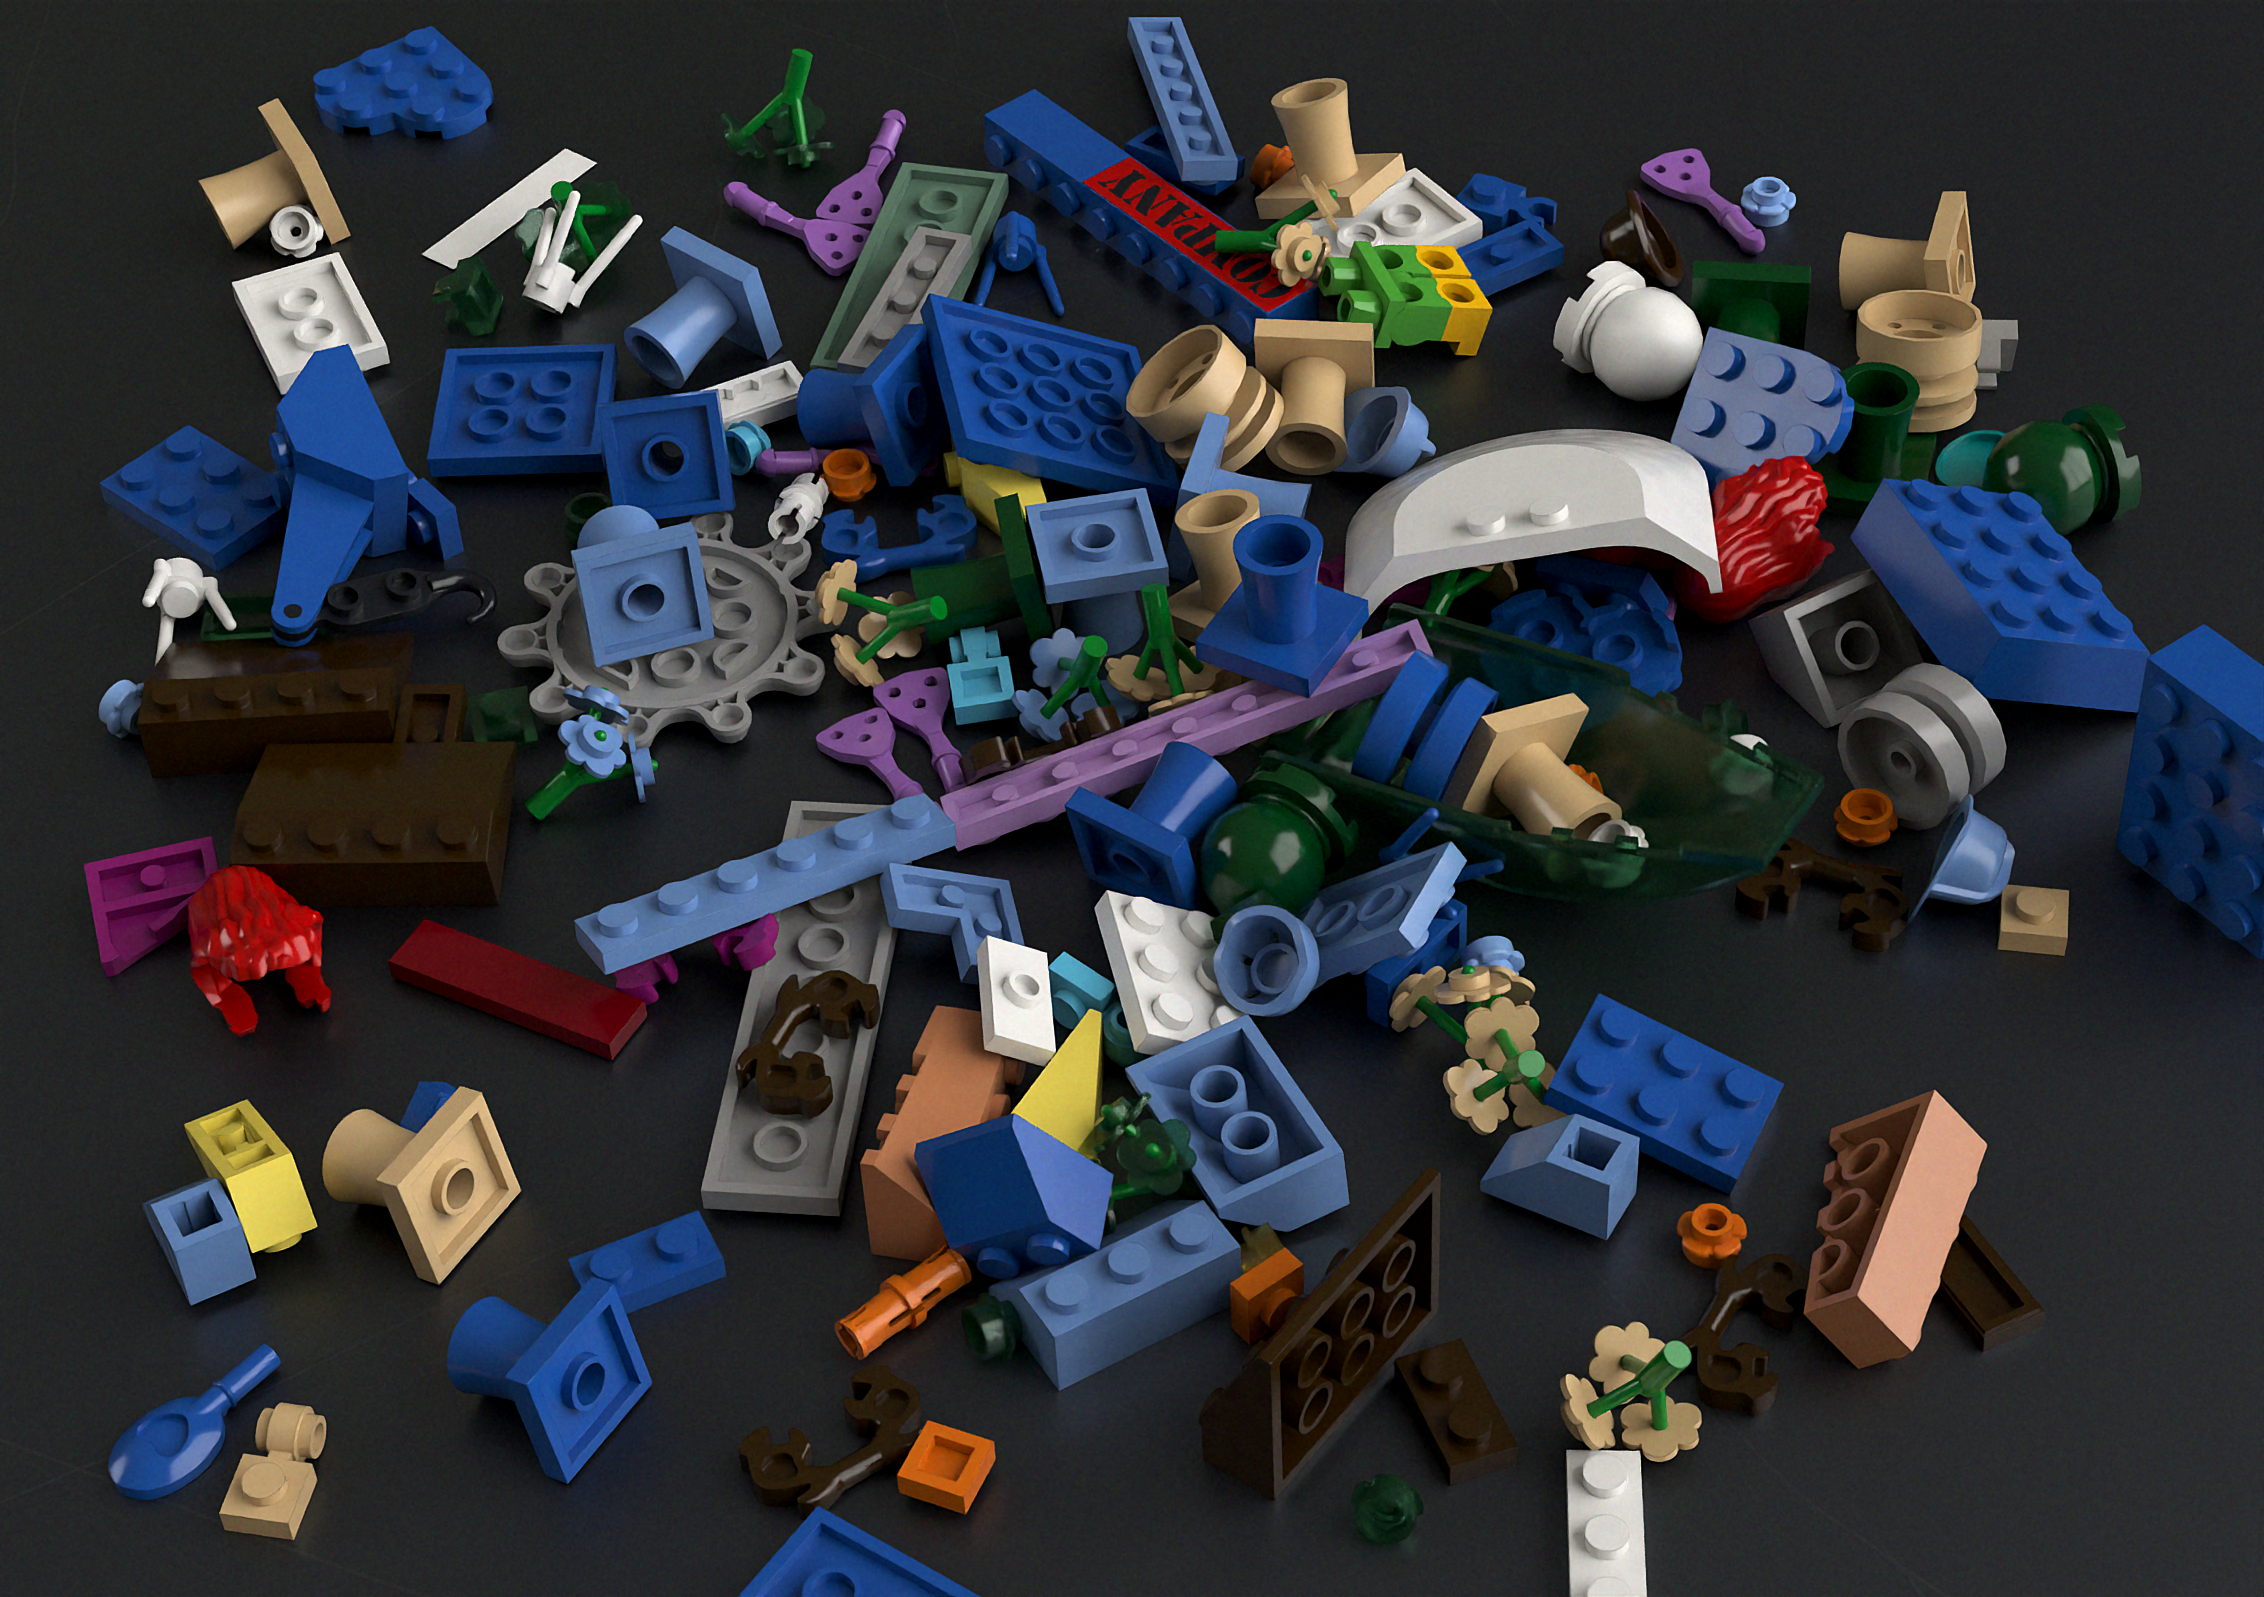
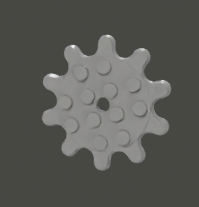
M726 511L693 515L689 522H692L697 532L715 638L597 668L590 655L574 568H568L556 563L536 565L525 574L524 585L536 602L551 608V610L540 621L516 625L504 630L498 637V649L505 660L512 666H539L554 670L553 675L546 682L536 687L529 697L530 708L540 721L545 724H561L576 715L585 713L570 706L567 703L568 700L562 694L565 688L583 693L587 685L607 688L609 692L620 698L619 706L629 712L628 718L630 721L627 726L614 722L610 724L622 735L623 744L619 749L626 754H630L626 733L633 732L636 749L649 748L655 736L662 728L671 723L694 721L703 724L720 742H738L747 735L752 721V713L746 703L749 699L761 692L772 690L784 691L799 696L810 695L819 689L825 676V665L822 659L812 653L803 651L797 646V643L807 636L833 631L839 628L842 622L837 626L819 622L821 607L815 603V591H802L790 584L795 577L803 573L807 568L812 555L810 543L802 538L794 544H783L782 541L785 536H781L777 540L774 539L767 545L759 548H743L734 544L730 539L733 531V519Z

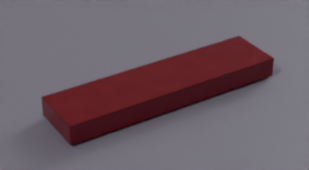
M424 919L388 961L391 976L610 1060L614 1059L647 1017L646 1004L643 999L428 919Z

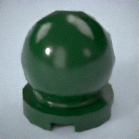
M2096 402L2067 411L2061 423L2056 420L2031 421L2007 433L1995 444L1987 459L1982 486L1984 491L2009 494L2012 491H2017L2032 497L2042 507L2041 513L2053 529L2061 536H2064L2085 525L2088 519L2101 525L2125 518L2124 514L2126 511L2135 509L2139 505L2142 482L2138 456L2134 455L2126 458L2123 445L2116 431L2126 428L2125 424L2111 407Z
M1282 763L1275 772L1265 771L1262 765L1257 766L1239 789L1238 804L1229 807L1211 822L1196 852V873L1206 901L1227 921L1243 909L1260 905L1276 906L1298 917L1310 908L1325 879V875L1339 871L1359 844L1357 823L1353 819L1345 825L1342 817L1330 805L1337 797L1336 793L1312 774L1286 763Z

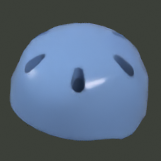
M1271 905L1249 907L1233 915L1224 927L1222 939L1214 955V971L1219 988L1225 999L1236 1009L1261 1017L1282 1016L1296 1009L1315 986L1320 969L1317 943L1310 928L1288 911ZM1275 932L1278 933L1280 943H1276L1273 934ZM1247 958L1253 959L1252 965H1246L1244 960ZM1260 993L1258 996L1249 999V997H1251V996H1253V995H1255V994Z

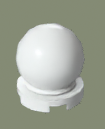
M1606 261L1592 269L1587 276L1595 281L1585 290L1578 302L1570 297L1567 299L1557 320L1553 345L1554 348L1563 353L1564 358L1561 361L1580 373H1592L1595 371V375L1620 397L1637 402L1668 399L1690 382L1703 347L1700 324L1694 312L1674 293L1656 287H1646L1644 278L1637 271L1620 261Z

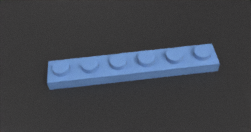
M1129 17L1127 37L1181 181H1190L1197 185L1208 186L1214 185L1219 181L1236 180L1238 159L1181 18Z
M925 793L914 797H905L884 808L859 817L844 819L829 828L798 839L786 840L777 847L741 860L726 862L719 868L683 881L668 883L659 890L623 903L608 905L598 912L576 919L574 923L577 942L601 971L607 975L756 920L769 912L772 914L882 873L888 862L906 864L957 845L956 824Z

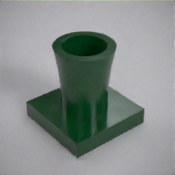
M1694 260L1691 310L1700 324L1703 344L1709 327L1804 351L1811 266Z
M1861 363L1847 368L1840 374L1845 380L1847 395L1854 400L1855 406L1851 429L1841 448L1835 454L1828 451L1817 463L1810 465L1813 471L1822 474L1824 477L1823 483L1828 492L1827 499L1825 500L1827 507L1821 512L1823 514L1861 519L1884 478L1912 482L1914 479H1922L1929 482L1937 433H1908L1910 420L1920 395V387L1917 380L1908 371L1888 363Z
M1018 493L994 499L1004 552L946 565L911 568V578L916 600L940 596L947 605V616L945 619L924 625L933 650L948 644V637L960 636L961 629L980 626L986 628L1023 616L1032 644L1040 638L1052 639L1053 633L1057 630L1052 605L1046 603L1026 525V518Z

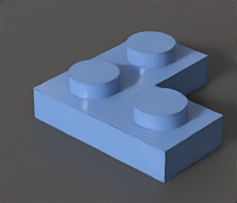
M891 862L887 863L879 882L889 927L951 936L961 983L979 985L977 949L987 935L1025 946L1008 880Z

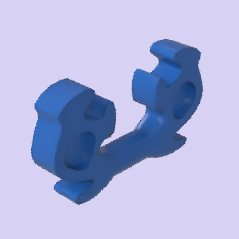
M953 494L938 495L933 497V514L927 513L923 508L917 511L918 534L922 542L921 544L879 549L877 525L871 516L866 517L864 523L858 525L855 524L853 510L843 509L835 511L822 519L823 533L821 546L823 561L830 568L835 562L843 563L847 559L855 561L857 564L855 584L871 581L885 573L909 570L913 567L946 565L966 561L965 552L973 548L978 541L976 517L966 507L965 497Z

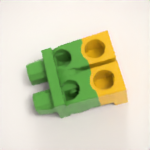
M1354 241L1349 258H1325L1318 278V287L1324 297H1341L1337 306V319L1339 322L1373 323L1374 348H1390L1392 340L1402 346H1414L1425 340L1447 341L1455 355L1476 356L1493 311L1476 281L1470 279L1471 273L1453 246L1378 245L1373 247L1367 241Z

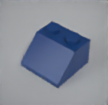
M1013 1113L916 1143L914 1158L950 1248L976 1263L977 1269L983 1274L999 1279H1010L1023 1271L1045 1265H1062L1068 1259L1100 1250L1114 1174L1019 1115Z

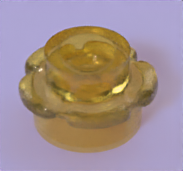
M1268 1221L1251 1231L1247 1226L1241 1229L1245 1241L1240 1245L1241 1265L1245 1272H1248L1284 1248Z

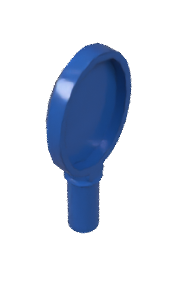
M262 1344L219 1381H212V1386L200 1397H182L168 1401L136 1420L118 1439L109 1457L108 1470L116 1489L122 1495L129 1498L151 1500L169 1495L185 1487L200 1476L221 1451L226 1429L223 1416L228 1413L229 1408H235L237 1402L281 1365V1361L274 1350L268 1345Z

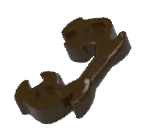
M1109 705L1087 710L1082 713L1084 719L1074 723L1066 721L1060 726L1059 731L1062 739L1023 751L1017 736L1010 738L1005 743H1003L1001 736L969 747L967 749L968 752L958 761L966 786L968 787L1123 729L1115 707Z
M1785 836L1776 837L1775 850L1754 851L1743 860L1741 882L1736 886L1735 905L1748 916L1761 920L1766 919L1769 903L1782 904L1783 913L1790 914L1798 904L1801 879L1812 878L1853 891L1843 898L1840 904L1838 929L1840 931H1845L1850 926H1854L1851 944L1853 948L1866 952L1887 951L1890 941L1906 928L1909 899L1901 891L1903 873L1899 870L1882 865H1856L1819 854L1812 847L1799 840Z
M829 970L814 977L799 989L798 975H790L782 984L777 994L774 1014L759 1039L746 1048L737 1059L735 1068L738 1086L744 1089L755 1078L759 1103L762 1109L768 1113L779 1115L801 1114L808 1119L822 1114L827 1110L834 1098L830 1076H825L823 1058L810 1052L798 1051L794 1053L792 1058L781 1060V1053L797 1026L811 1018L820 1020L822 1034L835 1039H849V1022L857 1017L863 1019L866 1029H873L880 1018L879 993L876 985L862 983L845 971Z
M1736 1254L1728 1256L1719 1266L1714 1276L1712 1297L1698 1322L1678 1340L1689 1348L1691 1352L1690 1364H1696L1697 1366L1695 1383L1697 1394L1703 1403L1712 1408L1741 1410L1749 1416L1755 1417L1763 1414L1775 1402L1779 1377L1776 1373L1768 1374L1769 1353L1757 1345L1746 1342L1737 1344L1732 1350H1723L1720 1340L1735 1312L1748 1304H1756L1760 1307L1761 1322L1768 1326L1786 1331L1792 1329L1794 1309L1797 1307L1804 1309L1810 1272L1790 1257L1782 1254L1765 1255L1755 1260L1740 1273H1737L1738 1256Z
M887 1365L867 1367L852 1375L853 1397L856 1400L851 1397L843 1399L846 1423L852 1432L859 1437H866L869 1434H874V1436L867 1445L830 1466L812 1467L814 1463L811 1445L808 1438L796 1428L789 1429V1442L779 1445H772L770 1429L767 1426L760 1427L750 1433L741 1443L738 1452L741 1469L751 1476L756 1498L762 1504L770 1507H787L798 1504L800 1519L805 1521L817 1506L828 1510L845 1490L883 1468L903 1465L923 1429L918 1428L922 1421V1409L917 1389L906 1381L893 1376L890 1372V1367Z

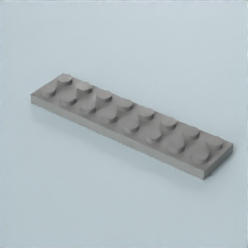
M792 801L782 842L807 836L834 826L844 819L859 817L889 805ZM912 862L906 863V864H904V865H910V866H911V865H912ZM883 872L773 913L779 924L778 936L773 946L776 955L764 965L753 969L702 1182L701 1196L703 1208L840 1217L880 1018L873 1029H866L863 1019L860 1017L850 1021L849 1039H835L822 1034L821 1023L818 1019L811 1018L797 1026L781 1053V1060L792 1058L794 1053L798 1051L817 1054L823 1058L825 1076H830L834 1096L832 1103L827 1110L812 1119H808L801 1114L779 1115L766 1112L759 1103L756 1079L753 1078L746 1088L741 1089L738 1086L735 1065L741 1053L759 1039L774 1014L776 997L782 984L792 974L798 975L799 989L814 977L829 970L845 971L862 983L875 984L879 993L881 1017L898 928L889 927L879 882Z

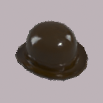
M1627 189L1625 195L1627 206L1604 223L1599 235V246L1604 261L1622 262L1637 271L1644 278L1645 283L1657 279L1666 287L1678 286L1684 271L1683 261L1675 242L1643 198L1635 190Z

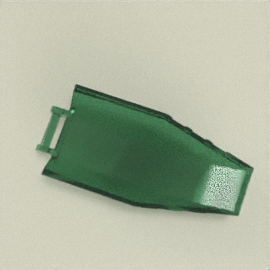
M1393 603L1387 612L1388 619L1384 622L1381 632L1414 619L1418 620L1434 658L1448 665L1449 678L1438 706L1441 707L1456 684L1467 677H1472L1500 692L1492 713L1574 693L1589 708V711L1565 758L1564 764L1567 766L1571 764L1581 765L1586 773L1595 772L1601 782L1604 795L1621 807V819L1630 826L1641 828L1645 834L1644 839L1648 842L1649 847H1639L1638 837L1619 834L1616 835L1615 844L1575 839L1574 829L1553 827L1551 836L1527 833L1513 814L1492 819L1401 790L1402 783L1412 762L1411 760H1408L1399 776L1388 786L1350 774L1368 723L1384 693L1362 700L1350 709L1335 711L1308 743L1306 741L1330 713L1303 722L1291 731L1271 734L1258 748V756L1264 767L1275 772L1282 763H1286L1312 774L1336 793L1337 797L1334 799V802L1373 831L1393 843L1429 808H1436L1439 812L1438 818L1407 850L1412 854H1418L1452 841L1467 859L1464 866L1496 859L1503 862L1504 867L1502 871L1471 880L1506 891L1544 899L1583 904L1634 905L1678 900L1711 892L1762 873L1824 789V775L1760 741L1753 746V750L1727 737L1726 723L1710 715L1704 719V724L1678 711V700L1676 697L1663 690L1655 694V698L1630 685V673L1615 665L1402 603Z

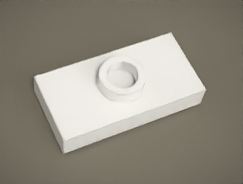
M790 360L703 390H719L725 432L732 423H740L742 420H749L761 428L766 424L797 414V396L803 377Z
M987 935L977 949L984 1050L1046 1067L1056 1053L1047 953Z

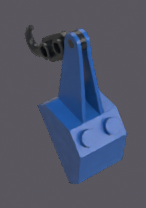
M349 344L315 351L278 404L277 432L269 435L271 454L277 466V472L269 474L272 496L277 507L286 506L289 512L275 597L271 608V633L273 638L278 643L288 647L302 646L313 638L318 627H328L337 632L351 633L417 616L443 596L460 591L472 592L481 601L479 609L466 617V624L469 627L484 623L494 614L498 603L497 594L491 582L475 571L463 568L427 572L401 567L346 581L362 554L373 558L406 549L409 472Z

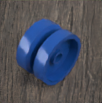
M1416 649L1378 703L1366 728L1365 736L1353 761L1350 774L1377 789H1383L1395 781L1408 760H1411L1412 762L1401 787L1402 802L1425 813L1432 807L1438 809L1480 717L1492 714L1500 692L1472 677H1467L1458 682L1442 706H1438L1449 678L1448 665Z

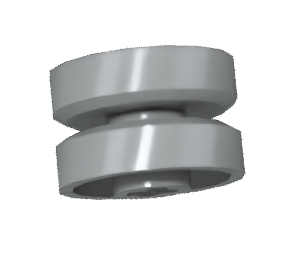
M1929 663L1907 667L1890 680L1879 694L1870 696L1849 712L1839 726L1837 743L1843 769L1854 788L1875 789L1887 795L1892 801L1893 811L1898 817V826L1918 831L1937 826L1956 810L1965 795L1972 794L1974 796L1993 781L2004 768L2007 749L2001 723L1987 699L1967 679L1944 666Z

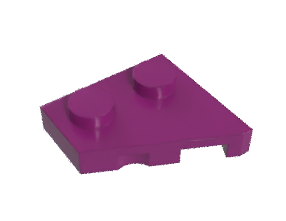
M212 836L84 864L100 958L106 978L116 976L188 927V904L190 899L204 885L210 874L220 869Z

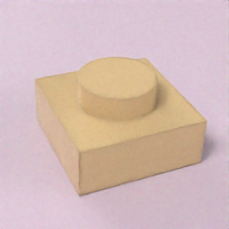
M2007 884L2000 896L1997 949L2065 956L2068 938L2069 890Z

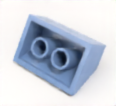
M1248 1014L1125 1068L1127 1079L1219 1218L1290 1232L1350 1204L1342 1149Z
M1168 1200L1104 1231L1099 1251L1068 1259L1062 1265H1045L1020 1272L1014 1278L1004 1279L989 1286L988 1292L994 1304L1060 1391L1230 1307V1283L1242 1276L1241 1246L1204 1200Z

